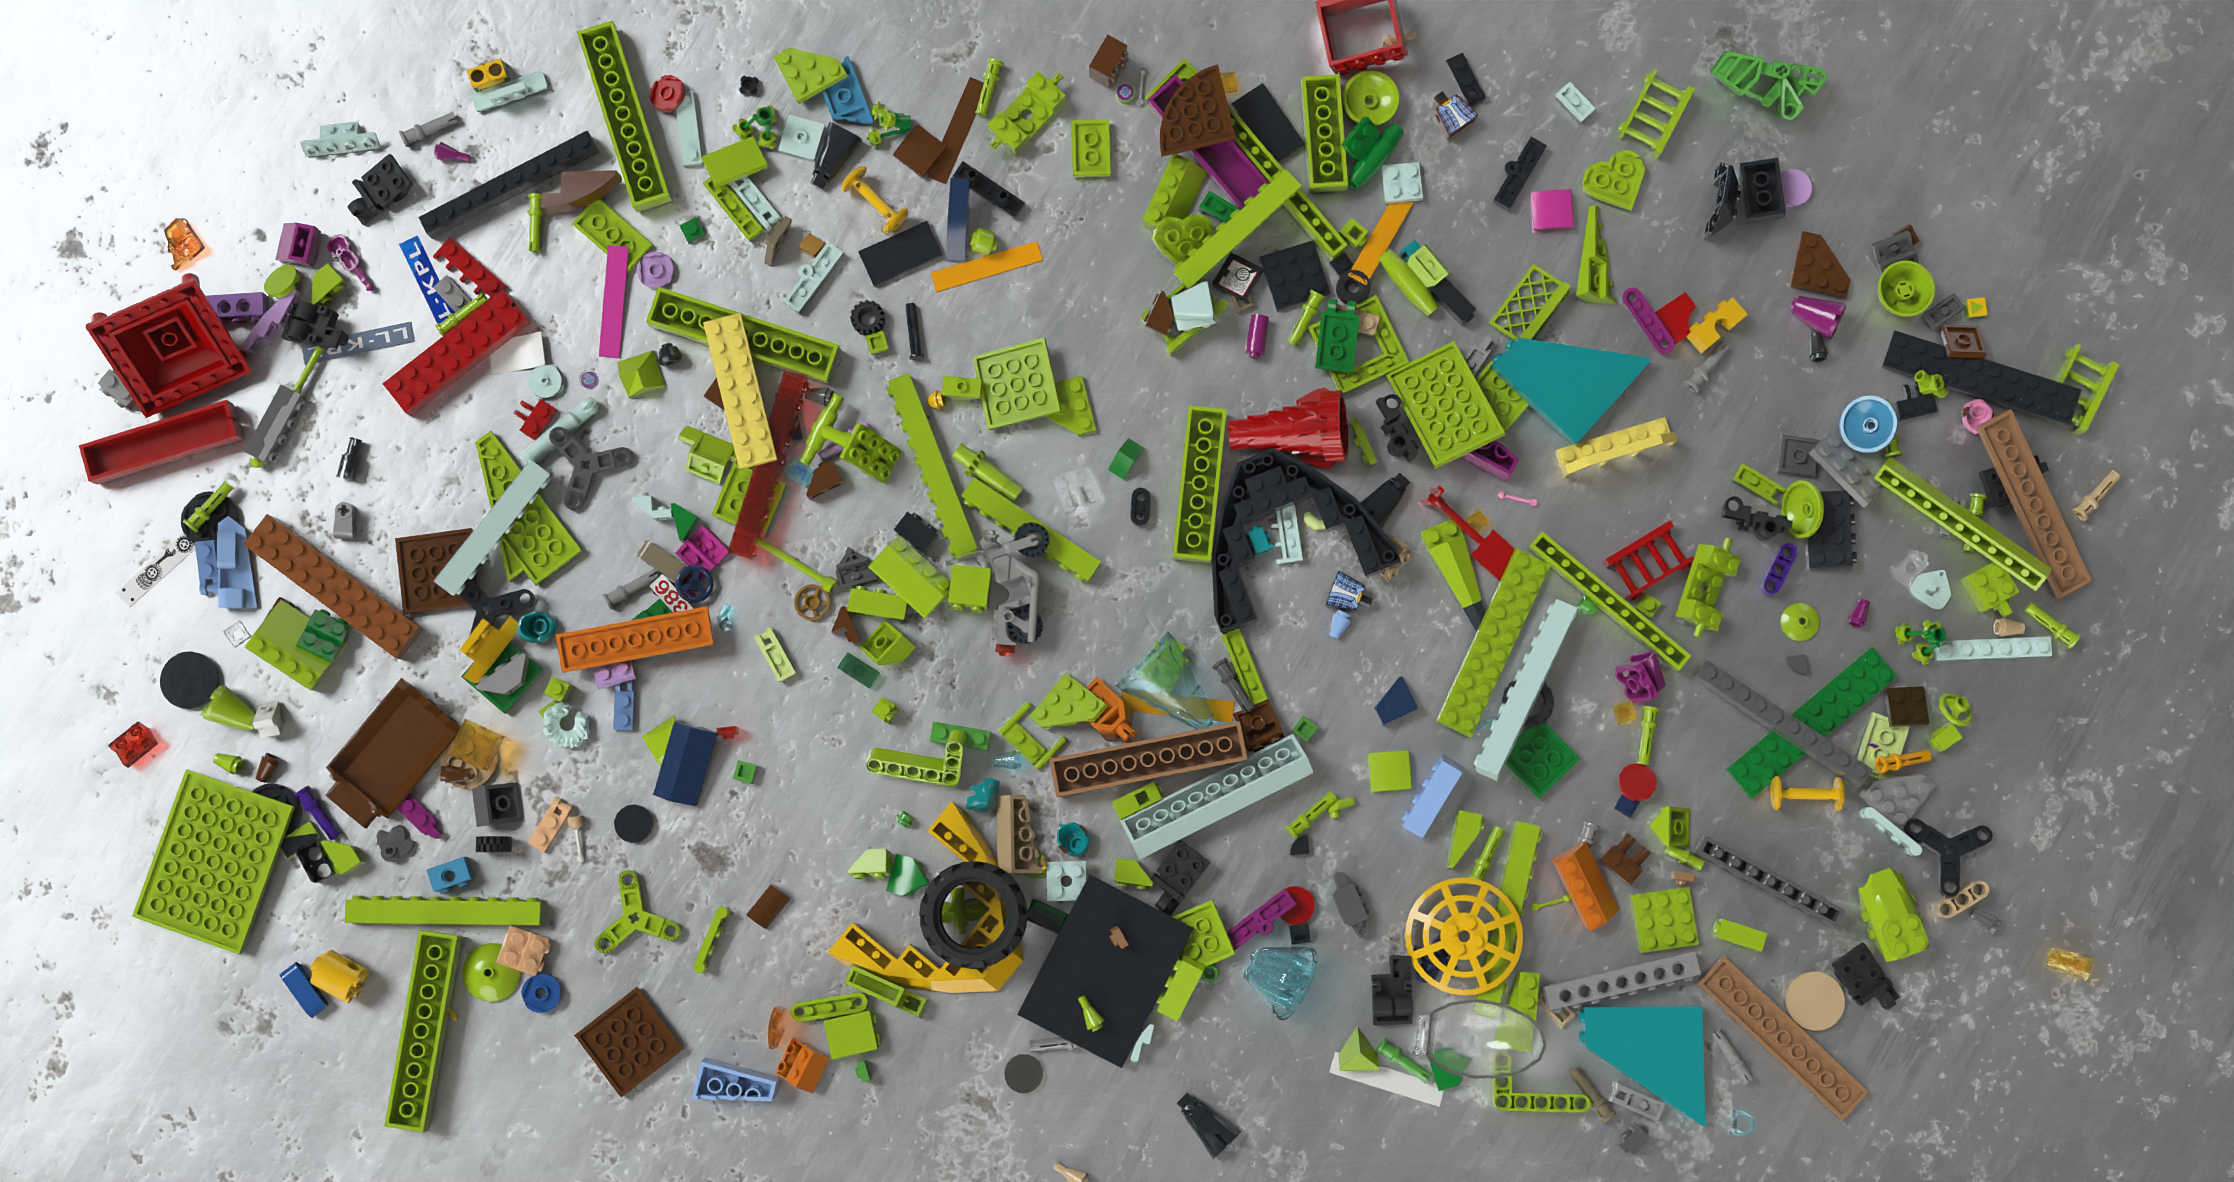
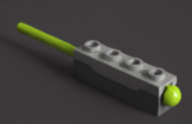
M318 345L293 390L283 385L279 386L244 452L254 457V459L251 457L249 459L252 467L260 468L264 463L270 465L271 461L273 462L276 459L280 445H283L286 441L288 430L295 425L296 416L299 411H302L306 403V397L301 395V390L324 350Z

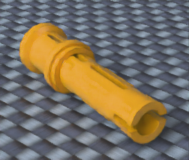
M1923 750L1903 755L1893 753L1887 757L1878 756L1875 759V768L1879 773H1885L1891 769L1896 771L1902 766L1929 762L1931 760V753L1929 750Z

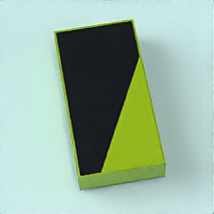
M309 821L283 839L281 850L286 858L290 859L296 855V850L300 846L313 839L319 840L322 837L312 821Z

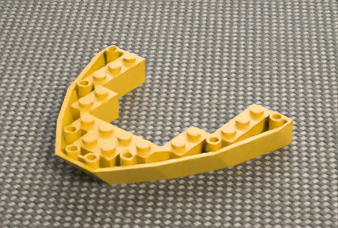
M951 801L927 832L964 862L978 861L998 866L997 859L968 813ZM979 881L966 882L961 885L990 909L960 945L968 948L985 947L993 943L1002 933L1007 918L1006 906L1001 895L992 886ZM855 922L849 925L827 952L846 966L852 967L853 965L900 987L948 993L999 991L1023 962L1021 942L1005 959L994 965L978 969L960 968L947 962L940 968L912 944L897 958Z

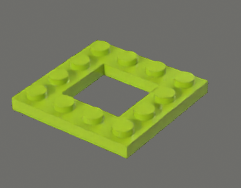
M1377 295L1356 304V310L1380 317L1374 337L1383 354L1354 367L1353 373L1328 370L1337 390H1342L1343 394L1409 363ZM1321 321L1308 326L1316 347H1318Z

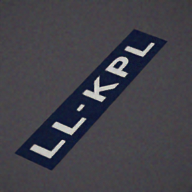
M417 235L400 243L399 246L436 322L440 324L448 318L450 313L455 314V311L433 288L440 280Z

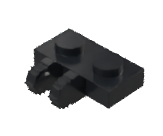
M1914 382L1915 398H1911L1909 385L1905 384L1902 386L1905 400L1895 402L1899 421L1938 412L1934 394L1923 395L1918 387V382Z

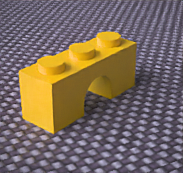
M1731 298L1728 302L1724 299L1716 306L1718 308L1716 312L1713 313L1711 310L1703 317L1704 322L1701 324L1697 322L1689 329L1691 333L1686 337L1701 354L1721 337L1715 330V324H1721L1729 331L1748 315L1734 298Z

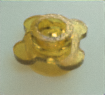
M1476 509L1473 515L1466 518V522L1476 532H1479L1481 527L1489 523L1488 518L1479 509Z

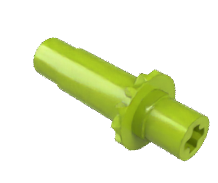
M961 443L951 456L967 469L964 475L968 477L973 473L1012 502H1014L1023 489L1011 480L1008 475L984 459L985 452L983 450L976 453Z

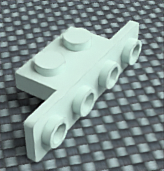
M538 71L473 93L471 98L475 110L480 112L495 106L504 105L513 100L522 99L527 95L545 90L548 86L543 72Z
M356 121L320 126L319 139L301 141V147L306 157L379 149L380 143L375 132L359 134L360 125Z

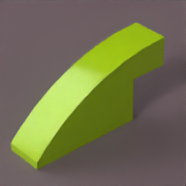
M853 965L844 982L859 991L918 1018H922L929 1003V1000Z

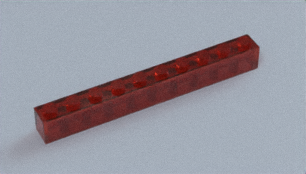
M785 370L783 372L768 420L777 460L757 465L753 468L727 552L732 556L752 561L753 557H757L759 546H757L758 540L763 538L765 531L763 524L764 521L769 519L770 510L768 508L770 502L773 503L775 500L776 492L774 489L776 484L780 483L782 473H780L781 466L786 464V450L792 445L793 437H791V434L798 426L799 419H797V415L803 409L804 401L802 399L804 393L807 394L810 387L806 376Z

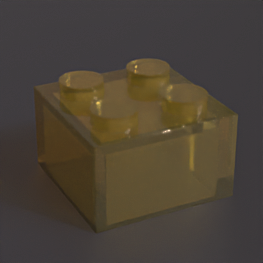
M464 719L448 754L481 770L488 771L505 736L476 722Z

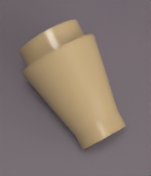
M2005 618L1997 619L1994 622V633L2000 637L2023 634L2025 632L2024 623Z

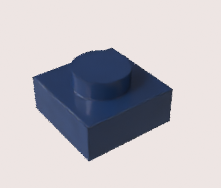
M1621 793L1613 809L1631 818L1641 801H1631Z

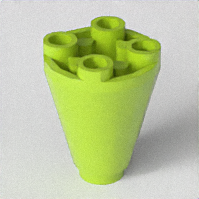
M219 685L210 697L213 701H210L204 707L200 715L208 721L245 731H252L255 713L227 686Z

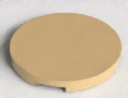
M470 731L462 732L440 756V767L448 764L469 769V781L453 782L450 784L461 789L480 787L487 784L495 775L499 761L498 752L493 742L485 735Z
M1822 972L1800 974L1791 981L1785 993L1788 1015L1798 1026L1804 1029L1820 1031L1830 1028L1840 1019L1844 1011L1845 998L1842 988L1834 978Z

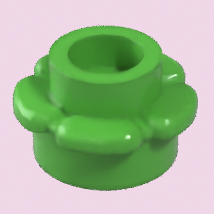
M903 810L899 815H896L898 818L897 822L905 828L912 826L914 818Z
M1215 964L1208 965L1204 968L1201 978L1204 981L1213 983L1219 977V969L1216 968Z

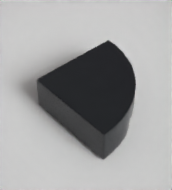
M1308 834L1298 837L1293 842L1290 848V855L1310 854Z

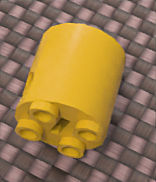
M331 949L318 956L312 963L310 983L349 1004L352 998L357 997L361 992L362 987L360 984L366 980L370 971Z

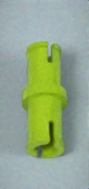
M1678 846L1665 847L1664 853L1679 860V863H1685L1697 871L1701 870L1704 860L1694 856L1689 850H1683Z

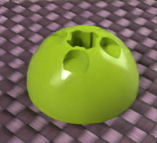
M1899 261L1888 266L1881 274L1877 285V294L1881 304L1887 311L1897 316L1911 317L1922 313L1930 306L1935 294V284L1929 271L1922 265L1913 261Z

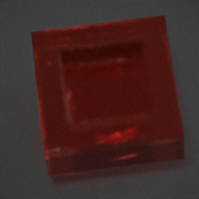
M737 726L717 728V736L723 737V740L734 739V735H739V728Z

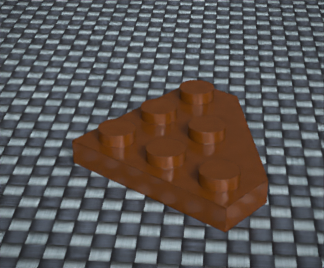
M1802 231L1789 287L1846 299L1850 285V278L1821 235Z

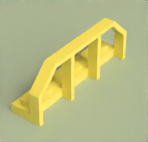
M1663 417L1560 448L1555 452L1563 477L1565 478L1571 473L1599 463L1600 467H1602L1611 459L1627 454H1632V457H1635L1644 449L1666 443L1672 446L1678 440L1675 432H1670L1666 418Z

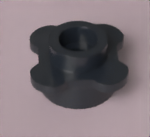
M742 76L740 79V93L756 95L758 93L756 89L759 83L758 78Z

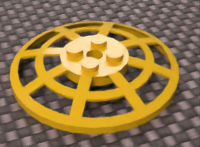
M1452 878L1430 887L1415 902L1406 922L1405 942L1414 968L1430 985L1450 994L1476 995L1498 986L1513 971L1522 951L1523 931L1514 905L1498 888L1474 878ZM1467 883L1481 886L1477 897L1470 895L1452 896L1448 886ZM1439 889L1442 890L1445 900L1437 904L1428 916L1417 911L1428 896ZM1488 890L1503 900L1511 912L1510 915L1501 918L1498 912L1488 902L1484 901ZM1470 901L1474 902L1470 913H1459L1455 902ZM1448 905L1452 916L1445 923L1434 919L1438 911ZM1481 906L1492 914L1495 919L1494 921L1484 924L1477 917ZM1414 919L1425 923L1423 928L1424 948L1413 951L1411 943V929ZM1515 921L1517 929V945L1514 954L1504 950L1506 938L1504 925ZM1430 926L1441 930V941L1432 945L1429 943ZM1499 928L1500 938L1498 947L1487 942V931ZM1467 931L1470 934L1469 940L1467 942L1460 941L1458 938L1459 932ZM1444 948L1451 955L1447 967L1435 957L1433 952ZM1483 950L1495 954L1485 966L1480 967L1477 956ZM1428 955L1433 964L1444 972L1440 983L1432 979L1422 969L1417 958ZM1500 957L1511 961L1501 976L1487 984L1483 973L1492 968ZM1458 959L1470 960L1473 971H1455ZM1451 975L1462 978L1476 976L1480 987L1462 990L1451 988L1447 985Z

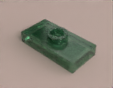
M849 652L846 653L837 667L869 689L880 674V672Z

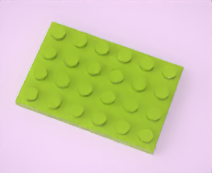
M1455 341L1386 374V378L1393 391L1400 397L1401 406L1435 469L1505 436L1501 424Z

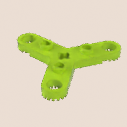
M625 870L620 873L618 882L623 915L595 939L594 946L596 950L600 953L611 952L635 930L668 941L678 939L681 935V927L678 923L644 911L637 873L633 870ZM626 874H631L634 878L631 885H626L623 881ZM636 912L640 920L635 921L633 924L630 915H634ZM670 925L676 928V934L673 937H669L666 934V928ZM602 938H607L610 941V946L607 949L600 947V940Z

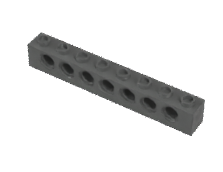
M1701 836L1693 851V854L1829 927H1837L1845 912L1843 908L1708 836Z

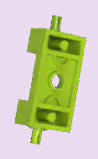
M1037 71L1025 84L1026 89L1003 113L999 111L987 124L988 132L996 138L989 144L991 149L995 151L1002 143L1016 156L1065 104L1066 95L1057 87V84L1064 78L1062 74L1060 75V72H1057L1050 80ZM1024 111L1032 113V117L1028 120L1023 119L1021 115Z
M1725 538L1722 548L1715 545L1699 544L1675 616L1696 626L1693 635L1696 638H1701L1704 629L1718 631L1724 614L1715 609L1725 576L1736 577L1741 558L1729 551L1733 541L1729 538ZM1703 582L1705 584L1704 591L1701 589Z

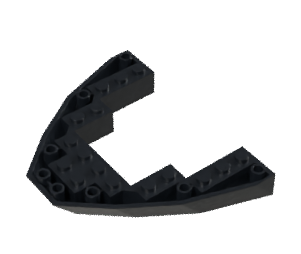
M1274 448L1238 462L1221 505L1212 549L1214 616L1220 632L1225 634L1259 621L1239 567L1256 561L1243 525L1314 498L1327 532L1346 526L1366 578L1402 565L1395 544L1353 495L1315 468Z

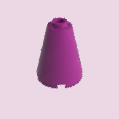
M1799 296L1798 299H1793L1790 309L1793 310V315L1826 338L1832 339L1844 315L1846 304Z

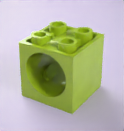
M952 565L948 603L952 606L953 610L965 611V608H970L975 613H984V610L988 611L993 576L991 568Z

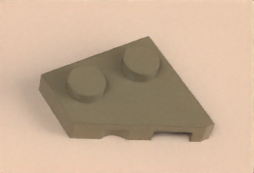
M785 216L781 222L778 221L774 228V233L768 235L765 241L767 245L765 264L772 266L774 253L776 250L780 251L790 232L791 218Z

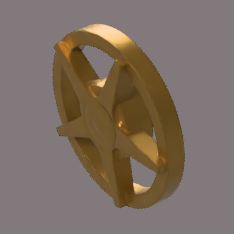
M815 584L802 587L797 592L794 600L797 613L807 620H818L824 617L829 611L831 603L828 592L823 590V587ZM808 588H817L814 595L807 596L803 593ZM820 590L826 595L827 602L820 601L818 598ZM801 594L805 598V605L799 609L798 598ZM827 605L824 612L817 616L819 606ZM808 608L813 611L814 617H807L801 611Z

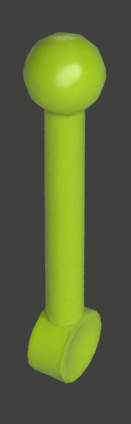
M1564 895L1563 898L1541 904L1533 903L1531 909L1537 911L1541 907L1563 901L1569 902L1571 899L1569 895Z

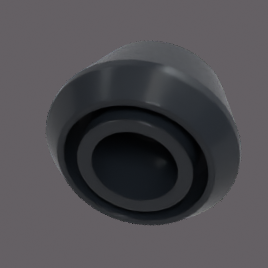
M667 343L661 345V348L658 350L657 362L662 366L679 363L683 356L677 346Z

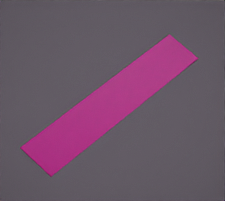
M608 245L599 356L619 358L628 259V247Z

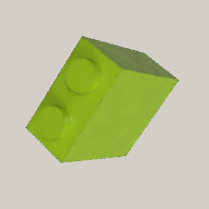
M871 1010L823 1021L831 1059L876 1050L879 1048V1044H882L880 1033H876L874 1026L877 1025L876 1014H872Z

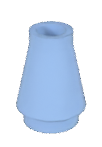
M1338 609L1334 613L1329 635L1340 639L1352 621L1350 620L1352 615Z

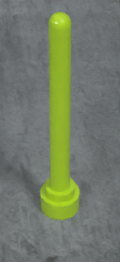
M759 537L756 539V543L821 583L823 590L831 593L835 588L838 580L832 576L824 577L763 538Z

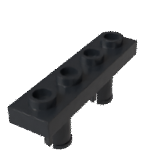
M962 161L952 175V178L970 179L971 191L1013 219L1017 217L1025 205L1024 201L964 161Z

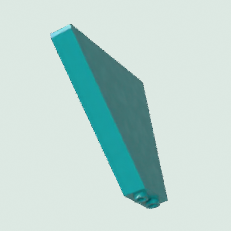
M1516 338L1514 340L1510 339L1504 346L1506 349L1494 356L1491 360L1493 363L1490 368L1570 445H1574L1583 438L1648 365L1651 359L1643 356Z
M1702 1006L1581 1007L1582 1011H1579L1578 1014L1579 1023H1582V1031H1579V1041L1583 1047L1697 1124L1706 1126Z

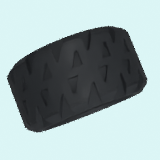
M978 861L961 862L941 871L930 882L924 892L919 912L920 927L924 939H926L932 951L949 964L968 969L985 968L994 965L1008 957L1023 938L1028 917L1024 893L1017 881L998 866ZM970 881L983 882L997 890L1004 900L1007 911L1006 924L1000 936L993 943L981 948H968L955 942L946 932L942 921V908L949 893L957 886Z

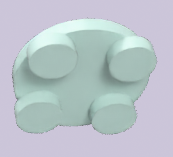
M554 364L538 366L528 374L529 387L538 400L553 397L557 393L564 391L562 376Z

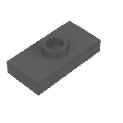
M1953 293L1922 316L1932 330H1935L1965 309V306L1957 295Z

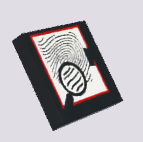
M1230 252L1213 280L1212 285L1246 302L1264 272V268Z

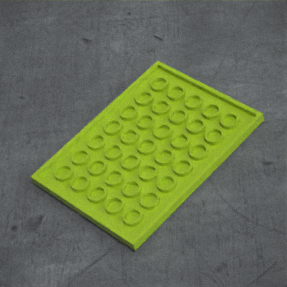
M186 769L132 917L239 955L242 954L295 806Z

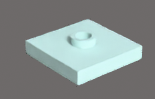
M788 115L778 151L815 161L825 130V124Z

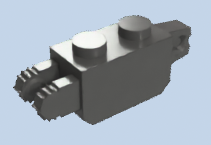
M1337 872L1333 877L1337 889L1333 891L1332 897L1343 923L1352 926L1359 938L1365 937L1370 934L1367 919H1369L1367 915L1370 912L1366 903L1362 904L1360 896H1362L1361 890L1358 885L1355 886L1354 883L1349 884L1343 872Z

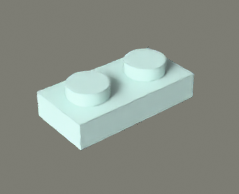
M1571 82L1555 95L1580 123L1596 109Z

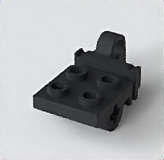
M388 154L361 177L363 181L357 179L352 181V184L362 197L353 200L347 208L353 216L358 218L362 225H366L380 212L383 213L385 211L383 207L389 208L392 202H398L406 197L408 189L414 184L393 155Z
M299 301V304L294 303L281 337L287 341L314 346L318 345L322 349L328 350V347L338 349L339 345L346 346L350 336L341 329H335L339 317L337 312L326 306L325 308L323 306L317 307L307 301Z
M1389 394L1383 398H1378L1375 403L1385 418L1384 424L1380 428L1383 430L1384 435L1390 433L1392 436L1387 444L1389 454L1394 457L1404 455L1407 462L1412 461L1417 456L1419 447L1415 440H1411L1407 435L1409 431L1404 423L1401 424L1398 420L1401 415L1399 411L1401 406L1400 397L1396 394ZM1395 399L1397 407L1389 408L1387 400ZM1395 442H1396L1397 444L1400 443V444H1401V447L1396 446V445H1395Z
M2035 455L2034 458L2041 473L2049 471L2047 463H2040L2038 455ZM1995 467L1978 472L1991 509L2011 503Z
M1732 496L1725 501L1721 513L1722 518L1736 520L1735 524H1738L1737 530L1747 532L1749 527L1754 528L1755 537L1761 541H1766L1779 533L1786 532L1792 528L1793 523L1792 520H1787L1788 517L1783 515L1772 517L1768 516L1769 513L1757 511V513L1753 514L1751 513L1752 506H1744L1743 501L1736 496ZM1730 501L1737 502L1738 509L1736 511H1732L1729 508L1728 504Z
M1179 840L1156 870L1160 875L1154 873L1150 878L1165 890L1154 906L1171 916L1185 898L1182 892L1184 891L1188 894L1211 862L1182 840Z
M1863 942L1831 964L1839 982L1847 988L1848 994L1853 996L1851 997L1852 1000L1860 1006L1876 997L1881 1007L1889 1010L1896 1005L1895 1001L1900 998L1892 986L1894 984L1889 978L1885 977L1886 974Z
M1390 955V974L1371 975L1373 983V1025L1413 1024L1412 986L1407 984L1412 983L1411 956Z

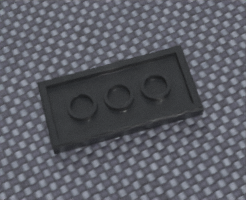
M1263 83L1231 104L1242 121L1278 163L1305 145Z
M927 221L858 251L873 286L943 256Z

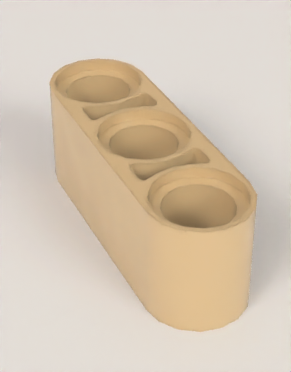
M1971 881L1960 888L1959 893L1955 897H1944L1937 901L1933 907L1934 914L1939 918L1955 916L1985 898L1989 893V886L1984 881ZM1977 884L1981 888V892L1978 895L1974 891ZM1960 894L1964 896V903L1962 905L1958 902ZM1944 904L1948 907V912L1945 915L1941 911V907Z

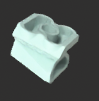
M1207 281L1171 297L1178 331H1190L1195 327H1209L1216 323Z

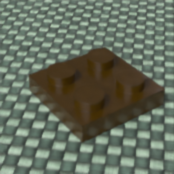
M1924 686L1886 688L1884 690L1889 727L1926 726L1930 724Z

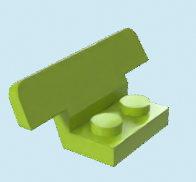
M690 426L684 427L678 436V440L692 445L685 466V471L720 485L729 461L738 464L732 443Z

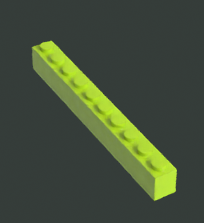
M1228 104L1236 140H1233V142L1270 184L1273 181V175L1279 170L1283 172L1284 169ZM1301 189L1283 204L1330 261L1347 249L1348 244Z
M907 373L889 380V387H886L890 398L894 397L896 401L893 407L896 414H901L903 419L900 425L903 432H908L910 437L907 443L910 450H915L917 455L913 458L917 468L921 467L924 473L920 476L924 486H929L930 492H927L930 502H935L937 509L934 512L937 520H942L944 527L941 530L944 538L949 537L951 544L948 545L951 556L956 555L958 560L978 552L910 374Z
M1891 456L1875 475V480L2034 591H2037L2050 574L2052 568Z
M1543 531L1527 547L1579 592L1592 600L1603 612L1650 651H1655L1657 657L1675 672L1679 671L1691 657L1689 653Z
M1515 821L1499 890L1512 902L1519 918H1523L1525 907H1522L1523 901L1528 898L1529 888H1527L1528 880L1531 881L1534 869H1531L1532 862H1535L1537 859L1538 850H1535L1537 842L1540 843L1542 831H1540L1541 826ZM1498 897L1495 910L1501 918L1510 915L1509 908ZM1515 921L1504 925L1506 936L1504 950L1512 954L1516 950V945H1514L1515 937H1517ZM1499 928L1490 930L1488 943L1497 947L1500 938ZM1485 950L1482 967L1485 966L1494 957L1495 954ZM1500 957L1492 968L1483 973L1487 984L1503 974L1509 966V960ZM1505 980L1486 992L1476 994L1472 1011L1494 1017L1501 1014L1503 1009L1501 998L1502 994H1506L1508 986Z
M352 896V899H346L345 923L544 925V902H539V898H527V901H519V897H507V901H500V897H488V901H480V897H469L468 901H461V897H449V901L442 900V897L430 896V900H422V896H410V900H403V896H391V900H383L384 896H372L371 900H364V896Z

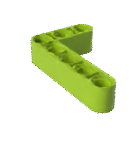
M959 730L950 732L944 759L883 748H873L869 752L866 768L872 773L955 786L958 784L962 772L966 736Z
M1497 1052L1492 1058V1104L1497 1109L1502 1111L1582 1113L1590 1108L1589 1098L1580 1093L1512 1092V1058L1504 1052ZM1505 1056L1507 1063L1505 1066L1500 1067L1497 1063L1498 1058ZM1500 1076H1505L1507 1079L1504 1086H1499L1497 1083ZM1500 1096L1506 1097L1507 1101L1504 1106L1497 1104V1099ZM1520 1096L1526 1098V1103L1522 1107L1517 1105V1099ZM1539 1097L1545 1098L1546 1102L1543 1107H1538L1536 1104ZM1559 1097H1563L1565 1105L1558 1108L1556 1100ZM1582 1097L1585 1104L1582 1108H1577L1576 1100Z

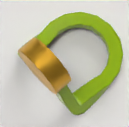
M1038 853L1039 857L1037 858L1041 859L1043 873L1024 874L1029 878L1046 877L1047 867L1043 853Z

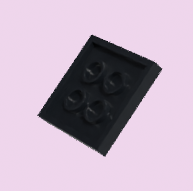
M1314 240L1259 257L1276 311L1307 302L1311 294L1310 290L1323 296L1331 294Z

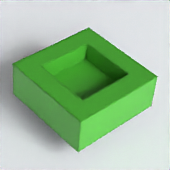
M1303 715L1292 729V732L1307 743L1319 727Z
M738 760L733 779L752 784L758 765Z
M867 1061L858 1062V1067L855 1068L857 1078H861L862 1082L871 1080Z

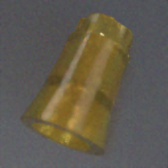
M2055 948L2049 950L2046 959V966L2074 976L2084 982L2088 979L2093 964L2092 955L2078 954Z

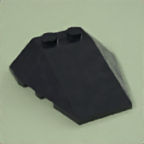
M1719 162L1715 167L1713 185L1719 187L1715 211L1706 221L1704 240H1708L1727 227L1737 216L1735 204L1740 199L1741 191H1738L1739 183L1733 166Z

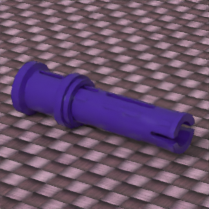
M310 786L302 788L294 795L295 798H299L305 806L304 810L311 813L329 840H334L341 833L320 806V800L316 799L310 791Z

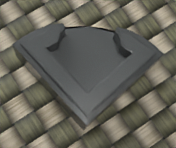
M1805 654L1784 657L1786 664L1792 670L1800 674L1808 673Z

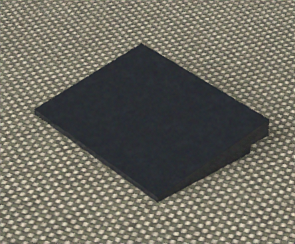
M1089 874L1017 1015L1122 1068L1194 928ZM1115 926L1120 929L1128 943V946L1123 949L1118 945L1114 946L1109 937L1112 935L1110 929ZM1084 995L1090 1006L1105 1020L1102 1022L1103 1027L1094 1032L1092 1029L1087 1030L1083 1008L1078 998Z

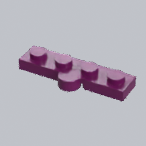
M1286 888L1227 931L1235 950L1258 933L1262 935L1271 934L1274 929L1272 922L1297 904Z

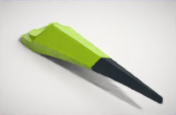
M1449 519L1420 531L1427 551L1477 632L1485 611L1464 535L1460 527Z

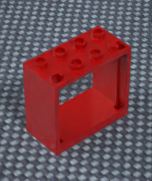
M1386 0L1315 1L1329 67L1335 75L1340 74V76L1349 74V71L1356 69L1357 71H1362L1374 64L1375 66L1384 65L1386 61L1392 59L1393 61H1399L1408 55L1397 0H1388L1397 44L1339 60L1329 16Z

